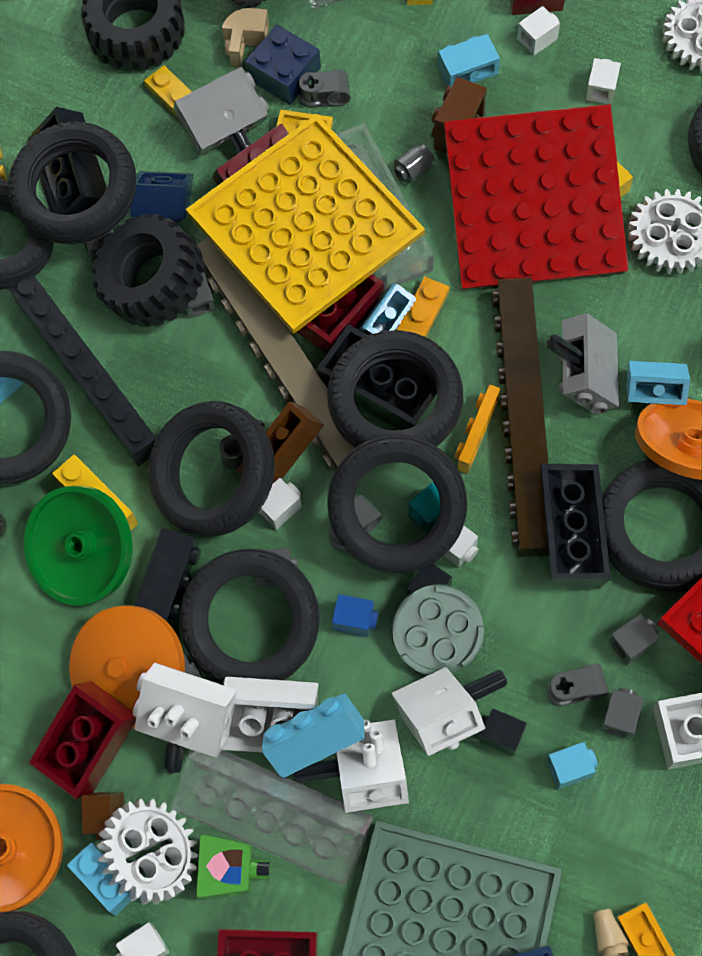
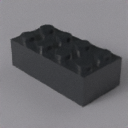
M349 324L317 368V374L327 388L331 373L339 358L354 343L368 336ZM390 360L372 366L360 377L356 384L353 398L356 405L397 429L405 430L420 424L430 415L437 401V391L430 376L417 365L401 360Z

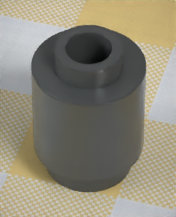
M424 144L414 145L394 161V174L400 181L411 183L431 167L434 156Z

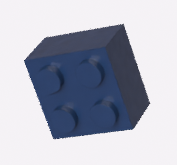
M276 24L246 59V71L250 73L256 85L291 105L301 91L299 87L300 77L305 73L318 72L321 69L320 49Z

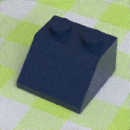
M139 171L136 175L135 196L130 207L131 217L157 214L170 218L175 223L186 219V209L191 203L193 173Z

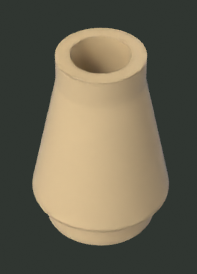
M604 909L595 912L593 917L598 954H602V956L628 955L627 946L629 943L615 920L612 910Z

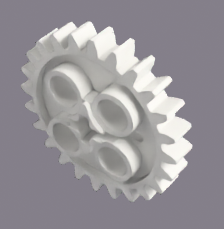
M679 0L677 8L672 6L670 14L666 15L662 33H664L663 42L667 43L666 51H673L672 59L681 58V66L688 62L690 63V70L694 69L697 65L700 72H702V0H686V3Z
M665 189L663 197L656 191L654 192L653 200L646 196L643 204H637L635 212H632L631 222L628 226V231H630L628 241H634L631 248L632 251L640 250L638 259L648 258L647 267L656 263L657 272L664 266L667 268L668 274H671L673 268H677L678 273L682 274L684 267L693 272L695 263L702 267V206L699 205L700 196L695 200H691V192H688L683 197L681 196L680 189L676 190L675 195H671L669 190ZM661 214H667L670 217H664ZM687 223H692L696 225V227H691ZM651 236H657L661 240H654ZM681 245L686 247L687 249L683 250L678 248L677 246Z
M139 799L134 804L128 802L122 809L119 808L112 813L113 817L105 821L107 828L99 833L105 841L98 844L97 848L105 851V854L98 858V861L107 862L108 865L102 873H112L113 878L109 885L112 886L119 883L121 885L119 895L130 891L131 902L141 897L142 905L147 904L151 900L155 905L164 899L168 901L175 897V894L177 895L185 889L183 885L192 881L189 874L197 869L191 861L198 858V854L190 849L197 844V841L188 840L187 837L193 830H184L182 826L186 819L182 818L177 821L175 819L176 809L167 813L165 802L157 808L154 799H151L146 804L143 799ZM151 826L157 830L158 836L152 832ZM125 837L130 840L132 848L126 844ZM164 840H170L169 845L163 846L155 852H150L131 863L126 862V858L132 857L142 850H147ZM165 855L170 858L171 865L167 863ZM139 867L145 871L146 878L140 874Z

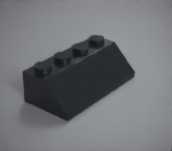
M56 106L28 137V141L44 129L51 128L57 124L86 122L82 112ZM77 151L61 155L50 162L39 176L50 212L60 215L77 214L89 209L101 199L107 189L97 155L89 152Z
M541 464L540 476L550 581L569 589H600L611 579L599 465Z

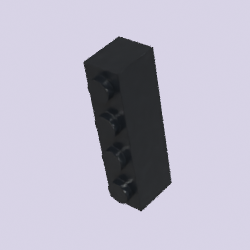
M161 528L134 606L144 607L157 613L170 626L173 620L177 621L179 619L182 604L179 603L180 599L192 580V576L189 575L192 565L196 566L201 555V548H199L196 537Z

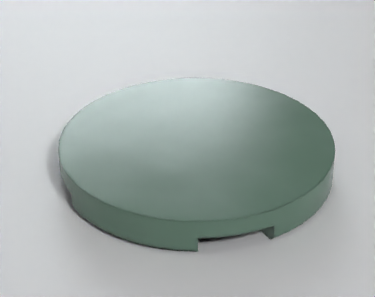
M432 584L416 589L401 602L394 615L392 636L399 655L414 670L430 675L447 667L453 673L469 665L478 654L483 642L484 626L478 607L466 593L453 586Z

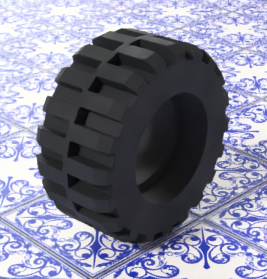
M180 0L82 1V23L90 47L102 62L106 64L110 62V66L120 70L123 67L125 71L134 72V69L138 68L144 71L148 70V67L152 65L157 67L162 64L163 59L166 58L168 60L173 56V49L177 50L182 43L181 39L185 34V20ZM145 10L155 14L149 22L137 28L127 29L113 25L120 15L128 11Z
M150 214L139 215V219L132 217L125 220L126 224L122 226L117 225L113 229L114 232L103 239L102 242L104 244L102 248H98L95 254L97 261L93 262L92 272L95 275L92 276V282L99 299L127 323L138 325L139 327H150L152 324L155 327L163 325L165 320L170 322L176 319L179 312H185L189 308L188 303L191 300H195L198 295L196 290L198 287H201L204 277L201 273H204V262L202 261L203 255L200 248L173 220L157 214L152 216ZM163 255V260L157 273L145 284L134 287V281L140 268L150 259Z

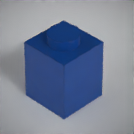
M338 594L332 620L333 631L368 637L370 628L376 629L379 612L374 611V601Z

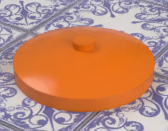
M687 399V405L652 403L644 408L638 417L635 437L645 455L659 466L673 473L702 480V401Z
M139 606L111 607L90 618L76 636L69 662L71 684L73 687L74 684L92 681L133 711L140 696V691H137V683L143 672L147 673L154 663L185 673L183 649L173 628L157 613Z
M0 784L1 913L20 910L42 896L55 879L63 856V834L54 811L34 792L12 784Z

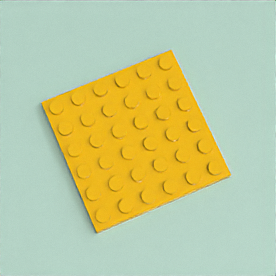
M315 114L186 209V214L293 334L425 234V228L318 114Z

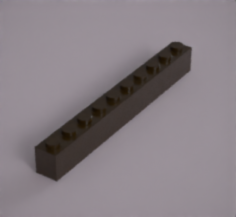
M532 278L498 279L497 290H492V306L498 307V315L494 316L495 333L500 332V341H496V357L502 358V367H498L499 384H504V393H500L501 411H506L507 420H502L503 437H508L509 447H504L505 465L510 464L511 474L506 475L507 492L513 493V502H509V519H515V530H511L512 548H517L518 557L548 556L540 465L548 464Z

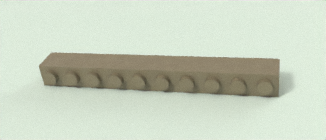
M208 238L199 242L196 245L200 248L203 255L204 272L208 276L206 280L211 291L214 294L218 292L222 300H220V303L226 314H233L236 321L234 324L242 337L246 335L250 340L248 345L256 359L261 357L265 363L263 369L270 380L275 379L279 387H277V390L285 403L290 401L306 407L324 424L311 444L314 448L319 446L323 452L321 457L328 470L334 469L336 471L342 460L355 447L340 434L331 418L328 407L327 387L280 318Z

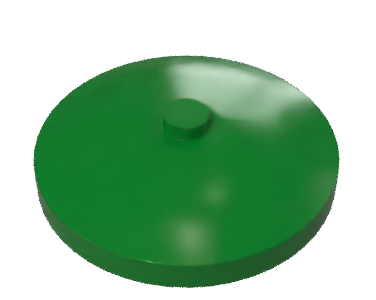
M83 485L65 486L45 495L32 510L24 534V552L31 575L46 594L64 604L78 606L104 600L120 587L131 565L133 543L128 521L121 508L110 496L93 487Z

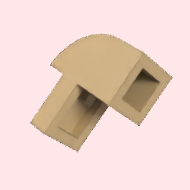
M244 8L233 12L225 19L222 32L225 55L229 56L231 67L242 66L245 46L258 47L268 35L269 19L267 9Z

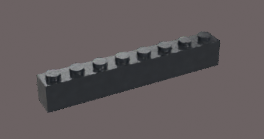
M31 272L25 278L10 285L8 289L15 303L137 467L148 461L156 440L155 435Z

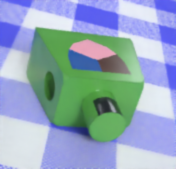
M200 835L196 895L199 900L250 894L252 879L270 880L271 860H254L253 847L250 844Z

